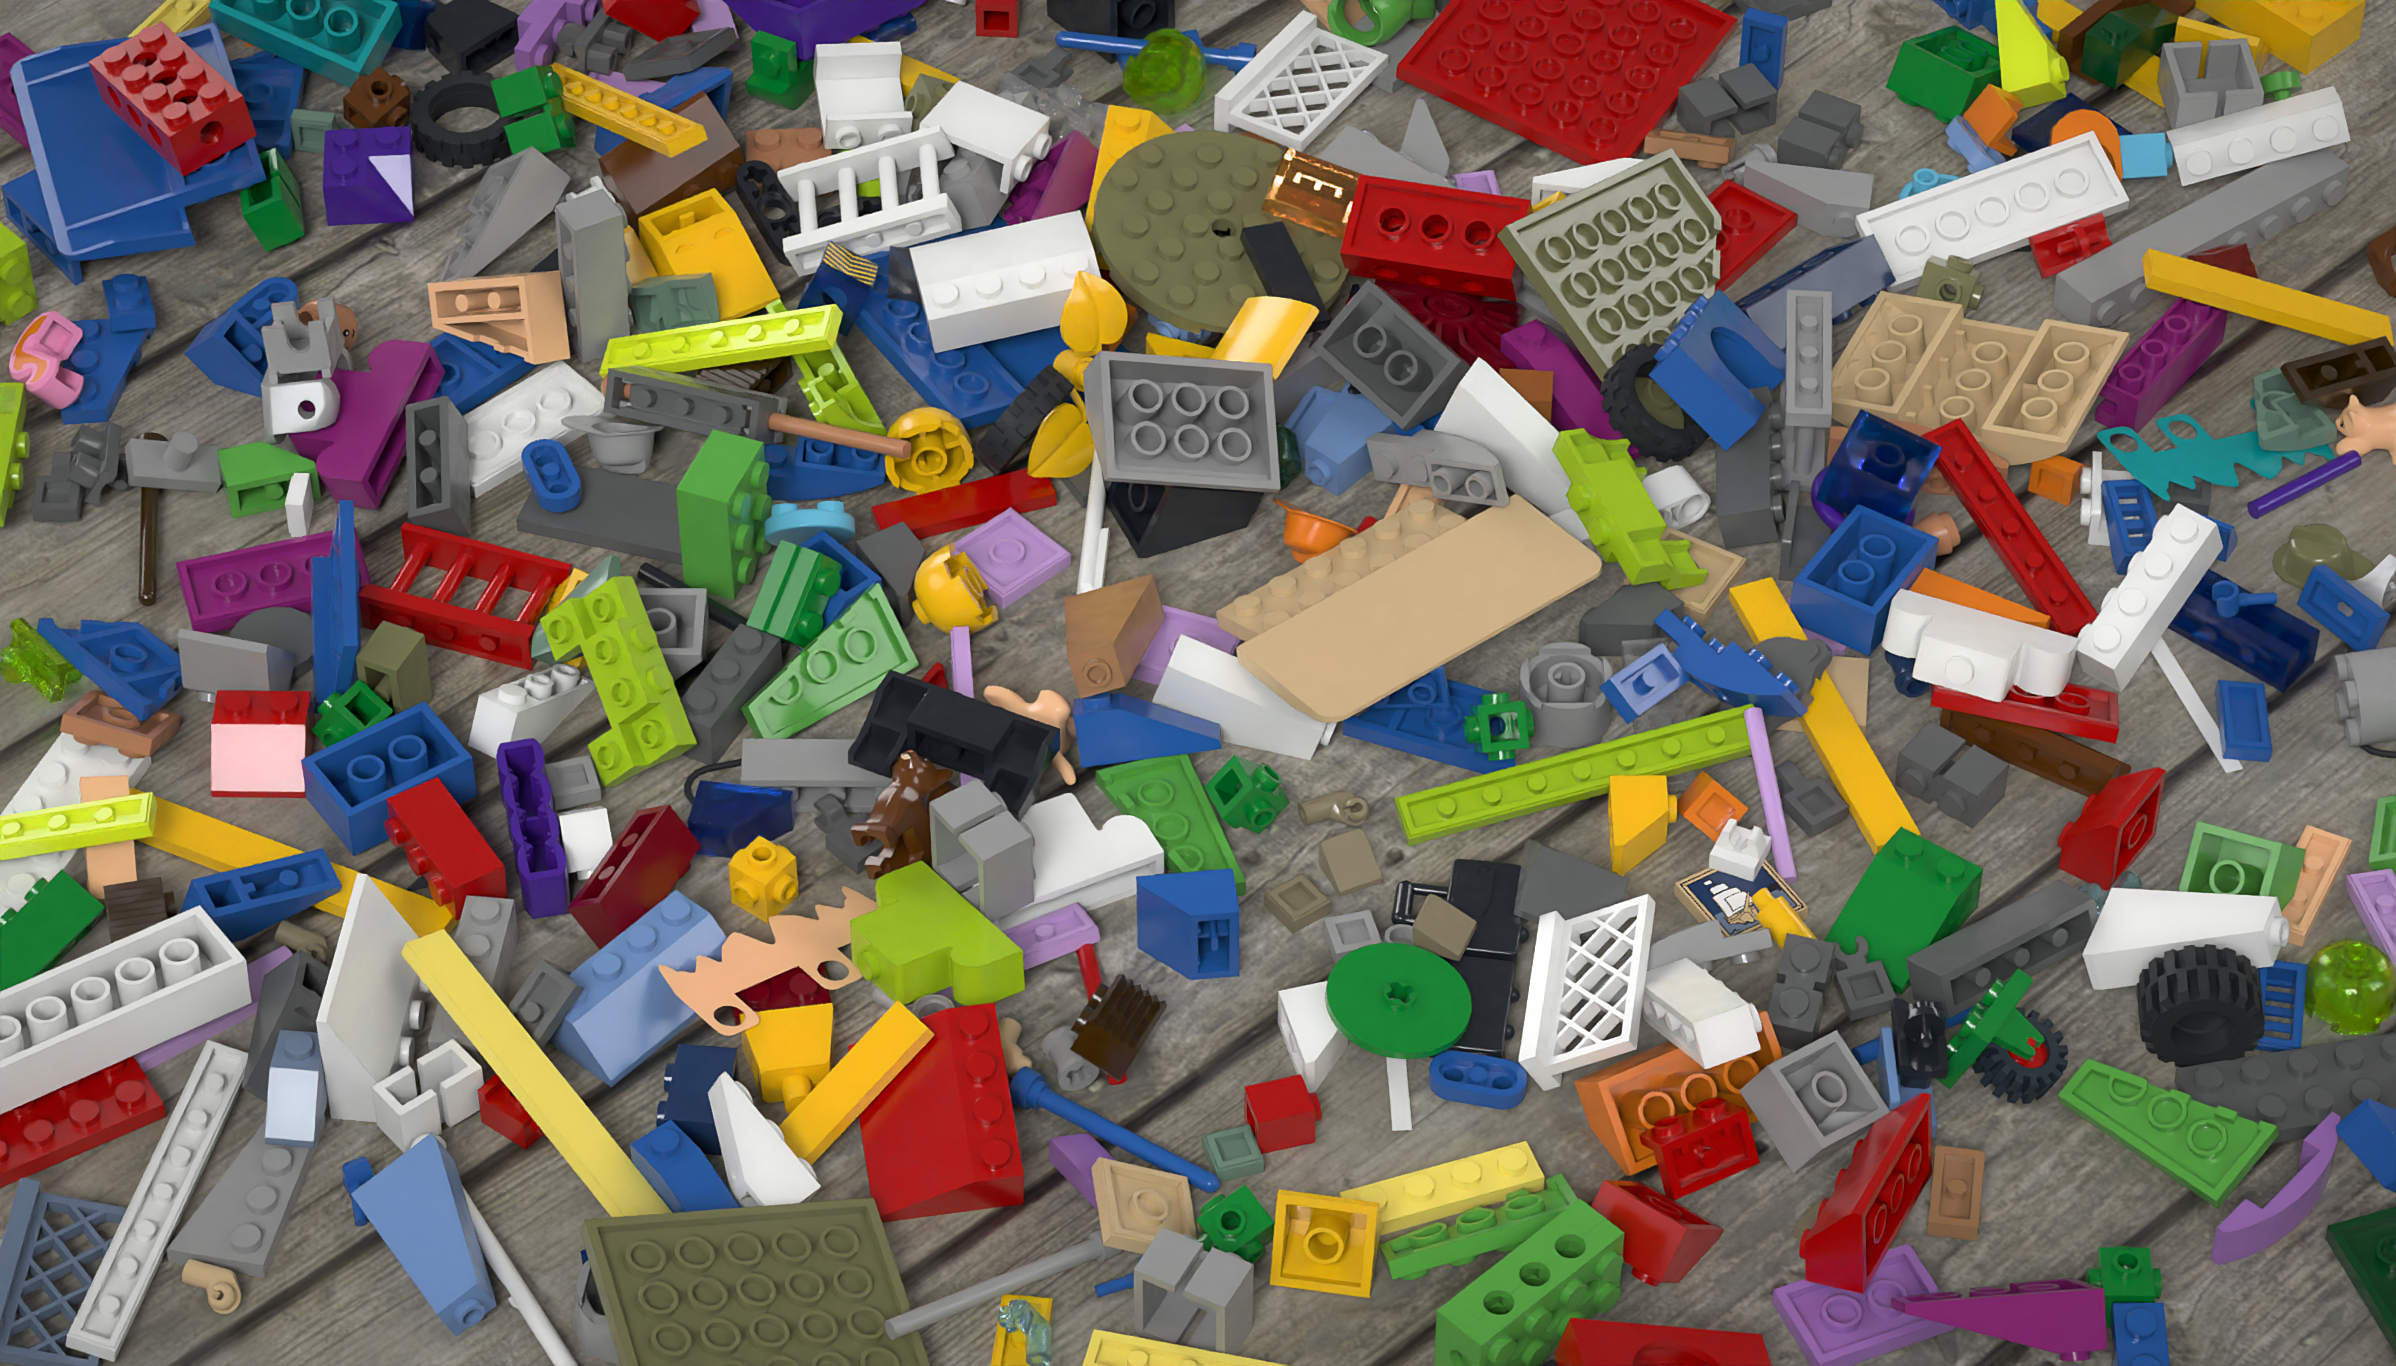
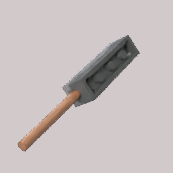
M639 365L608 368V374L601 383V392L605 398L604 413L708 436L715 429L764 442V444L783 442V434L788 433L902 459H907L911 453V443L908 441L786 415L788 402L786 397Z

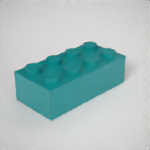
M211 0L208 5L212 22H217L219 30L349 88L360 76L364 74L370 75L381 65L403 25L399 5L392 0Z

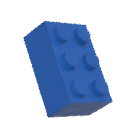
M1857 504L1794 579L1790 609L1801 627L1870 656L1883 640L1891 601L1900 588L1909 590L1924 568L1934 571L1939 538Z
M425 701L301 760L307 800L353 856L389 839L384 826V821L389 819L387 798L436 777L440 779L458 805L477 796L472 756Z

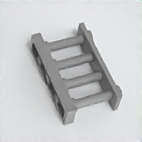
M1787 290L1785 379L1780 382V403L1783 409L1785 428L1779 430L1785 447V459L1779 460V463H1782L1784 469L1786 490L1781 491H1790L1791 480L1800 481L1799 492H1811L1814 478L1825 468V428H1831L1832 292Z

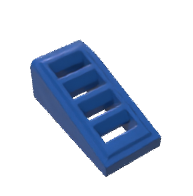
M2136 479L2107 480L2102 482L2101 491L2112 559L2116 573L2118 575H2127V568L2133 556L2138 551L2144 552L2153 539L2152 535L2158 519L2150 491L2146 486ZM2118 499H2137V503L2119 504ZM2139 516L2140 519L2124 520L2123 517ZM2142 534L2143 537L2129 538V535Z
M2275 960L2273 966L2257 968L2261 982L2264 1015L2290 1019V1024L2265 1021L2264 1030L2290 1034V1040L2266 1036L2258 1039V1046L2255 1049L2270 1052L2301 1048L2307 964ZM2266 986L2291 989V994L2268 991ZM2265 1000L2288 1003L2290 1008L2265 1005Z

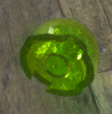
M1174 28L1157 30L1144 38L1149 43L1141 49L1136 58L1131 54L1128 57L1123 71V89L1131 96L1133 102L1146 110L1152 111L1156 115H1176L1187 110L1203 92L1208 78L1207 63L1200 48L1189 37Z
M2354 938L2333 940L2318 949L2307 963L2304 999L2306 1014L2310 1018L2315 1014L2321 1020L2332 1024L2330 1031L2338 1034L2357 1036L2379 1030L2380 1023L2391 1015L2393 1016L2396 1012V968L2389 955L2373 943Z

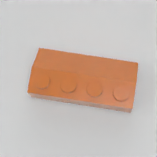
M1757 1010L1762 1024V1031L1757 1033L1761 1048L1759 1051L1704 1069L1677 1046L1668 1041L1574 1081L1590 1128L1627 1176L1657 1165L1654 1150L1641 1144L1640 1133L1654 1128L1653 1124L1661 1118L1681 1116L1695 1110L1696 1105L1705 1099L1713 1097L1724 1098L1745 1108L1750 1124L1758 1121L1739 1090L1767 1065L1783 1057L1767 1010Z

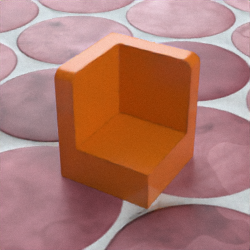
M1989 83L1963 114V117L1987 147L2011 157L2018 151L2005 133L2017 120V113L2024 105L2015 94Z
M2060 454L2032 462L2028 491L2069 506L2080 491L2082 467L2089 466L2063 457Z
M1703 770L1677 800V811L1715 843L1728 819L1732 818L1738 822L1749 809Z

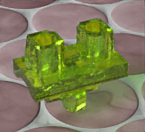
M23 617L11 620L10 628L13 632L11 644L0 653V656L3 658L0 663L1 676L11 684H19L23 681L30 683L50 703L61 701L65 685L79 682L82 673L37 632V628L34 629Z

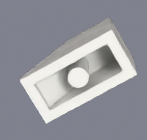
M602 806L555 813L559 822L561 846L566 855L568 873L577 872L578 880L588 879L612 846L607 808Z
M1327 981L1278 991V1025L1297 1075H1302L1308 1093L1315 1092L1348 1047V1039L1334 1025L1326 1008L1325 990Z

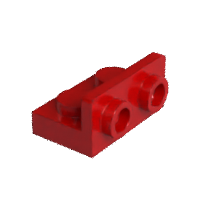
M1721 1097L1705 1099L1696 1105L1695 1110L1684 1115L1661 1118L1653 1124L1654 1128L1639 1134L1641 1144L1654 1150L1665 1195L1673 1200L1682 1198L1760 1163L1746 1109Z

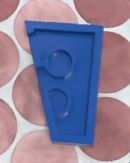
M109 319L71 321L82 329L83 336L68 359L63 360V368L84 377V384L78 399L69 407L61 409L63 425L108 422L126 388L125 379L132 366H137L142 357L141 348L146 339H151L156 328L111 332Z

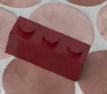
M669 804L637 810L567 909L599 950H601L668 897V893L677 880L689 871L691 867L690 862L701 845Z

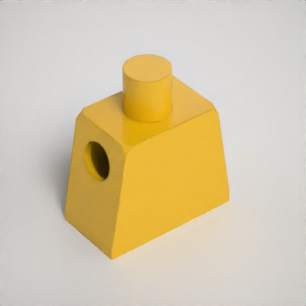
M832 1003L755 1012L760 1017L759 1023L742 1031L741 1038L743 1053L762 1101L767 1103L784 1101L785 1110L790 1114L833 1069L835 1028ZM744 1013L740 1014V1024L745 1021Z

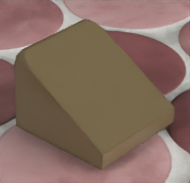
M1361 828L1320 842L1319 866L1339 897L1383 882L1382 874L1368 839Z
M1429 894L1413 924L1414 946L1441 957L1460 961L1477 928V921L1442 898Z

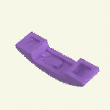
M2331 1112L2304 1139L2298 1173L2263 1209L2245 1199L2216 1228L2211 1254L2212 1261L2220 1265L2260 1252L2290 1233L2312 1211L2325 1190L2331 1174L2339 1136L2336 1131V1125L2340 1122L2339 1115Z

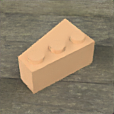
M560 270L467 277L427 283L432 326L434 328L472 342L480 341L494 346V350L501 353L510 352L525 358L524 361L534 365L570 359Z

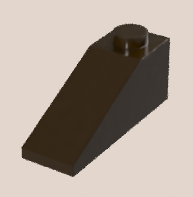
M2383 336L2284 363L2280 370L2302 405L2343 410L2347 407L2352 394L2364 406L2385 400L2396 387V352L2387 337Z

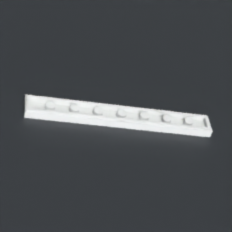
M207 1040L67 1334L66 1347L112 1362L115 1361L242 1089L248 1058L247 1052Z

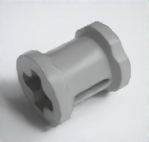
M1062 1026L1057 1030L1051 1031L1041 1043L1045 1058L1052 1061L1057 1070L1056 1080L1059 1086L1066 1091H1077L1087 1087L1099 1074V1068L1069 1050L1078 1037L1077 1034L1071 1031L1073 1026Z

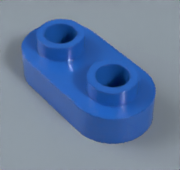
M283 277L266 279L238 300L226 312L235 308L262 335V327L271 326L274 322L271 310L272 303L294 301L296 310H298L300 301L297 285L292 280Z
M539 439L525 446L521 454L523 473L538 504L547 511L557 513L575 508L582 499L581 481L565 447L552 439Z
M1446 1051L1438 1054L1430 1063L1429 1086L1436 1096L1444 1100L1504 1110L1514 1108L1524 1100L1527 1089V1075L1518 1063L1511 1060L1461 1051Z

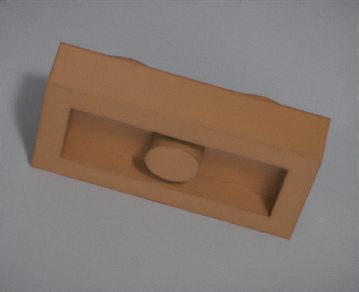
M1655 128L1645 136L1644 153L1657 155L1672 148L1680 160L1681 158L1697 160V165L1700 167L1721 168L1722 164H1728L1735 156L1737 139Z
M1935 1146L1926 1235L1977 1241L1985 1151Z

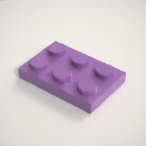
M1909 1243L1887 1251L1864 1294L1809 1282L1806 1279L1773 1289L1772 1303L1811 1366H1851L1955 1330L1954 1326L1908 1315L1891 1308V1298L1940 1292Z

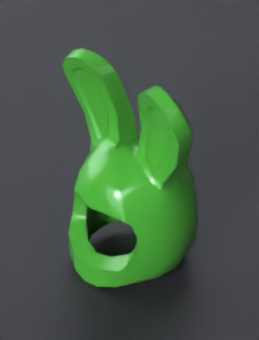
M1345 0L1331 1L1328 6L1327 20L1330 29L1335 35L1363 46L1371 47L1390 40L1409 20L1433 18L1436 10V1L1359 0L1361 8L1375 26L1368 32H1361L1352 28L1345 20L1343 10Z

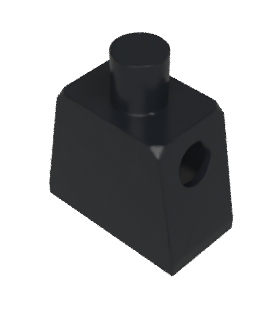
M429 0L423 6L421 15L424 19L427 48L453 76L461 75V71H473V74L480 75L481 72H486L514 54V48L519 42L517 26L519 15L489 0H452L447 4L440 0Z

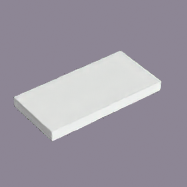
M558 360L465 414L463 417L468 423L470 494L474 498H478L522 472L521 454L529 443L539 439H552L566 446L587 433L562 425L561 419L568 416L615 417L616 415L603 412L605 398L602 392L563 360Z

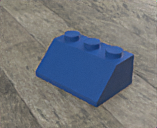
M698 67L684 75H675L664 86L651 93H643L638 98L671 111L702 90L707 94L726 124L733 73L729 68ZM597 125L594 149L602 157L626 141L627 138Z

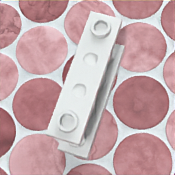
M940 125L922 128L912 133L777 171L778 179L793 202L798 201L801 233L783 239L784 254L799 277L818 272L819 268L828 266V264L823 262L829 242H833L861 257L879 251H893L962 231L961 217L947 193L940 194L937 161L955 156L954 149ZM920 166L923 199L899 206L896 173ZM879 178L882 211L859 217L856 184ZM839 190L842 222L818 229L815 196Z

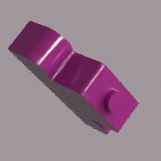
M389 340L379 344L370 353L368 365L371 371L360 372L334 369L330 379L336 384L340 394V409L335 423L314 431L288 433L299 456L315 462L319 476L330 496L337 504H339V500H353L354 507L377 510L406 452L405 405L432 399L445 374V370L431 343ZM321 370L318 371L314 380L322 379ZM305 400L300 403L301 408L306 412L316 410L315 405L311 401Z

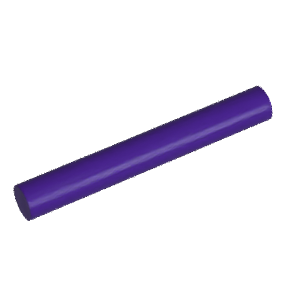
M2351 450L2249 502L2247 505L2249 514L2254 519H2258L2359 467L2362 463L2359 453Z

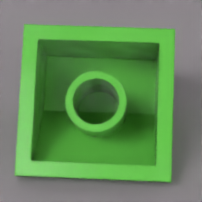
M2197 821L2178 891L2277 897L2282 912L2294 897L2306 849Z

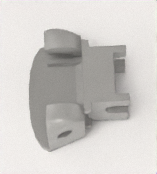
M334 297L318 298L319 320L309 321L308 326L300 322L294 301L272 303L271 305L274 322L271 326H263L261 329L268 368L261 383L265 437L270 445L281 444L288 433L318 430L335 423L340 409V394L336 384L330 377H332L334 369L353 371V361L344 347L345 340L344 336L341 335ZM321 370L322 379L314 380L318 371ZM305 400L311 401L315 405L316 410L306 412L301 408L300 403Z

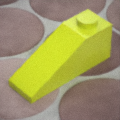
M1995 0L2002 89L2015 94L2024 105L2021 109L2066 98L2065 81L2069 80V68L2065 58L2057 52L2022 0Z

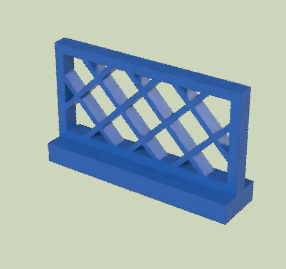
M339 500L329 557L312 556L310 566L314 713L320 714L317 709L335 690L343 695L358 680L356 656L361 650L358 596L359 568L358 559H355L353 500Z

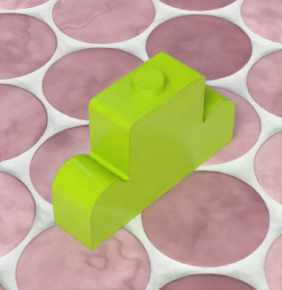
M922 860L880 877L875 884L877 910L850 920L852 963L860 970L862 976L867 981H872L894 1002L898 1000L905 1005L916 1001L922 996L952 987L954 999L962 1005L971 1006L994 1003L1025 990L1023 950Z

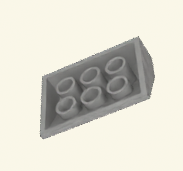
M1099 351L1083 371L1086 417L1105 481L1278 493L1281 490L1272 364Z

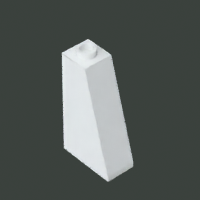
M1478 357L1458 384L1433 431L1462 437L1490 451L1501 463L1506 487L1551 516L1571 508L1566 497L1571 481L1552 451L1559 432L1488 363Z
M1183 634L1179 637L1151 702L1219 723L1222 742L1311 760L1318 743L1324 746L1328 745L1337 722L1326 723L1317 721L1293 708L1240 665L1237 657Z
M2111 888L2082 955L2092 987L2097 990L2137 985L2141 971L2148 969V963L2155 957L2163 958L2164 952L2171 949L2182 950L2184 946L2194 944L2195 947H2204L2205 944L2216 945L2217 949L2227 947L2235 950L2236 956L2245 955L2250 959L2251 966H2256V968L2269 967L2274 965L2280 948L2286 946L2288 942L2289 922L2286 917L2282 916L2277 897Z

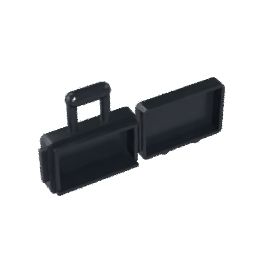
M1456 859L1452 865L1449 887L1411 883L1407 880L1399 882L1396 887L1391 915L1394 925L1406 924L1413 926L1417 918L1416 915H1411L1414 895L1428 896L1429 894H1434L1440 898H1447L1446 902L1477 921V928L1460 961L1441 957L1462 976L1469 989L1472 1001V1011L1466 1031L1458 1042L1443 1052L1461 1051L1503 1059L1505 1041L1512 1039L1515 1034L1514 1028L1508 1024L1511 1004L1518 1002L1520 999L1519 990L1514 988L1515 966L1518 963L1520 943H1525L1529 938L1528 930L1523 927L1524 918L1514 915L1521 865Z

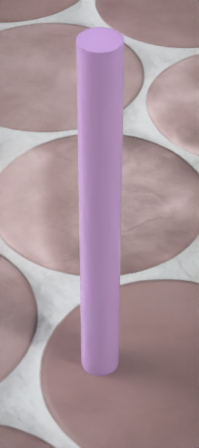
M1754 707L1744 711L1746 728L1769 836L1772 837L1771 848L1776 872L1790 885L1798 880L1763 712L1761 708Z

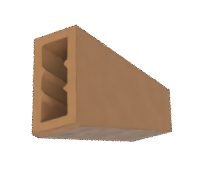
M1153 574L1064 598L1067 657L1080 699L1125 687L1165 620V613Z

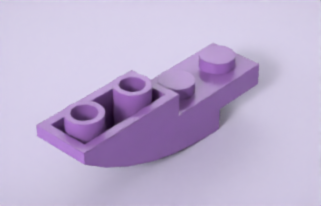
M533 0L517 19L519 42L514 48L516 72L533 66H549L553 55L559 48L557 35L561 28L568 23H579L587 27L598 11L603 8L602 1Z

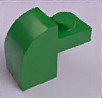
M759 30L750 40L753 73L745 82L746 90L751 97L789 110H795L815 90L813 77L814 59L809 61L797 60L796 42Z

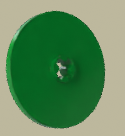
M1377 943L1353 950L1341 958L1333 967L1325 990V1003L1328 1014L1334 1025L1347 1039L1369 1052L1395 1059L1426 1058L1449 1049L1463 1036L1469 1024L1472 1011L1469 989L1457 970L1436 954L1408 944Z

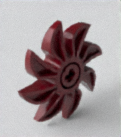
M1375 280L1376 285L1388 292L1470 366L1479 357L1488 363L1498 374L1500 368H1516V364L1500 352L1502 334L1522 325L1524 316L1522 304L1512 300L1481 302L1482 296ZM1351 296V297L1346 301L1345 306H1346V305L1348 304V302L1353 298V296Z

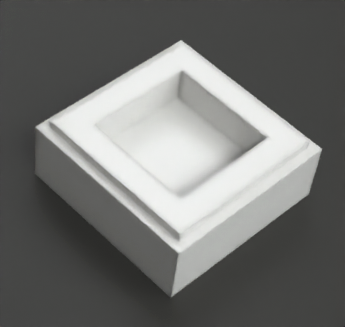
M294 473L291 476L285 502L291 537L308 535L314 509L310 473Z

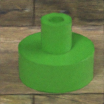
M2299 71L2278 72L2260 78L2264 98H2274V102L2291 98L2290 94L2302 90Z

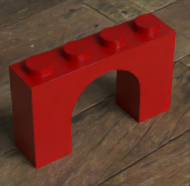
M1580 1318L1569 1319L1554 1354L1558 1366H1772L1762 1334Z

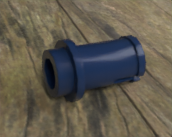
M1885 650L1884 656L1895 675L1894 684L1897 691L1910 698L1923 695L1928 690L1929 683L1912 677L1916 658L1898 656Z

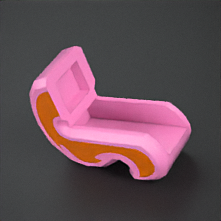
M56 311L45 312L36 317L22 333L11 353L9 372L12 378L18 383H25V387L29 392L52 408L59 410L72 405L82 392L84 377L59 365L63 360L68 359L83 336L82 329Z

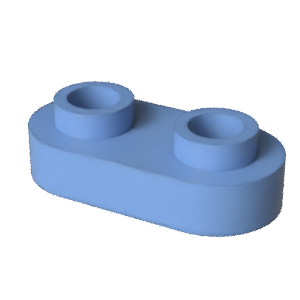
M1956 115L1945 128V132L1949 136L1947 144L1955 152L1968 160L1967 169L1971 174L2007 162L1999 151L1986 146L1963 116Z

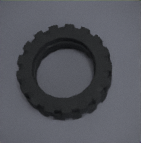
M461 71V75L445 74L441 76L442 80L437 82L431 80L425 84L423 91L418 90L414 95V103L410 104L412 138L415 141L417 150L420 153L425 152L428 160L434 163L438 160L442 162V166L453 168L454 165H462V169L474 168L473 165L482 164L483 167L494 164L493 160L497 158L502 160L510 155L511 148L504 126L524 120V116L514 118L513 115L501 118L490 81L496 78H493L491 73L481 72L478 75L473 74V71ZM465 107L485 108L500 116L492 125L472 132L448 131L435 124V121L445 113Z
M1646 343L1639 344L1635 348L1629 349L1604 374L1603 378L1605 381L1600 387V394L1604 395V400L1601 402L1603 411L1609 414L1611 419L1608 422L1614 431L1618 430L1623 435L1621 439L1629 440V447L1633 445L1638 448L1640 455L1646 458L1654 456L1656 461L1663 463L1670 459L1673 462L1682 461L1686 456L1689 457L1710 435L1682 408L1684 429L1671 428L1662 424L1647 412L1638 398L1635 388V377H1646L1653 380L1649 374L1658 362L1653 356L1663 345L1653 343L1647 347Z
M1048 364L986 432L972 450L973 456L992 473L998 475L1038 432L1046 416L1056 406L1061 405L1075 386Z

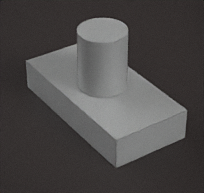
M178 431L173 435L170 442L130 438L125 447L129 486L216 493L221 485L217 446L198 444L197 438L190 432Z

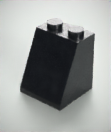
M1047 0V16L1067 31L1144 39L1165 35L1175 29V0ZM1094 51L1110 64L1117 62L1115 53Z
M1112 482L1106 493L1105 503L1138 558H1148L1246 528L1255 509L1259 506L1264 492Z

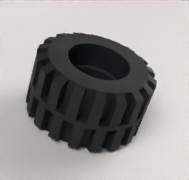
M2195 944L2187 945L2182 950L2171 949L2164 952L2163 958L2155 957L2148 963L2149 968L2141 971L2139 982L2137 983L2142 1042H2145L2146 1049L2151 1054H2157V1058L2164 1063L2175 1062V1067L2182 1068L2245 1057V1051H2253L2258 1046V1039L2263 1038L2265 1019L2259 972L2256 966H2251L2250 959L2245 955L2236 956V951L2227 947L2217 949L2216 945L2205 944L2204 947H2195Z

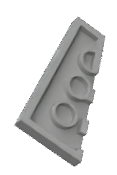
M323 1115L315 1148L265 1144V1120L166 1250L169 1262L186 1264L189 1259H194L229 1269L234 1273L266 1278L326 1127L325 1116Z

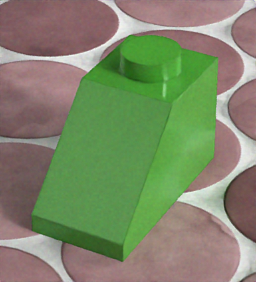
M262 441L217 450L222 484L232 519L285 508L291 476L294 473H310L313 500H321L316 465L312 460Z

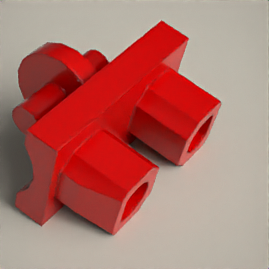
M2103 213L2028 238L2032 255L2042 279L2056 275L2113 245L2107 234Z

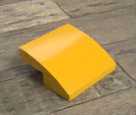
M1269 296L1247 298L1209 359L1272 364L1273 381H1276L1318 315L1319 310L1314 305L1287 298Z

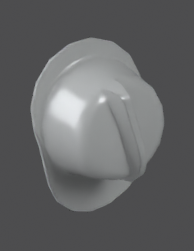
M568 416L561 419L562 425L587 432L593 457L597 463L607 471L618 474H641L646 472L652 456L655 431L665 429L663 425L636 424L599 416Z

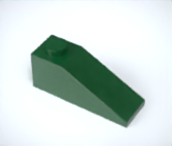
M2153 3L2109 12L2085 34L2080 72L2116 90L2161 49L2163 43H2167L2175 36L2179 16Z

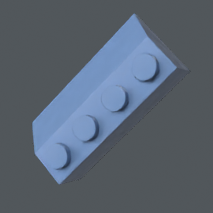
M675 890L568 975L583 986L584 990L548 1043L604 1083L613 1087L699 1017L696 1012L675 995L661 974L658 965L668 966L677 972L694 973L696 971V957L699 955L721 962L722 946L727 937L711 913Z

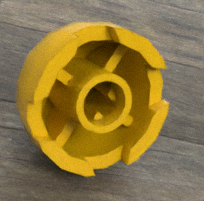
M935 407L915 408L902 414L889 427L886 437L911 443V453L907 459L884 455L886 474L893 486L898 489L900 485L905 490L916 492V495L960 485V480L967 474L969 468H973L974 458L971 439L962 422L948 411Z
M950 542L924 560L917 570L914 581L917 599L912 602V606L924 625L932 622L939 631L950 635V630H953V627L969 626V635L996 622L998 620V610L995 605L987 608L983 598V591L988 589L985 580L964 551L957 555L954 554L956 547L953 542Z

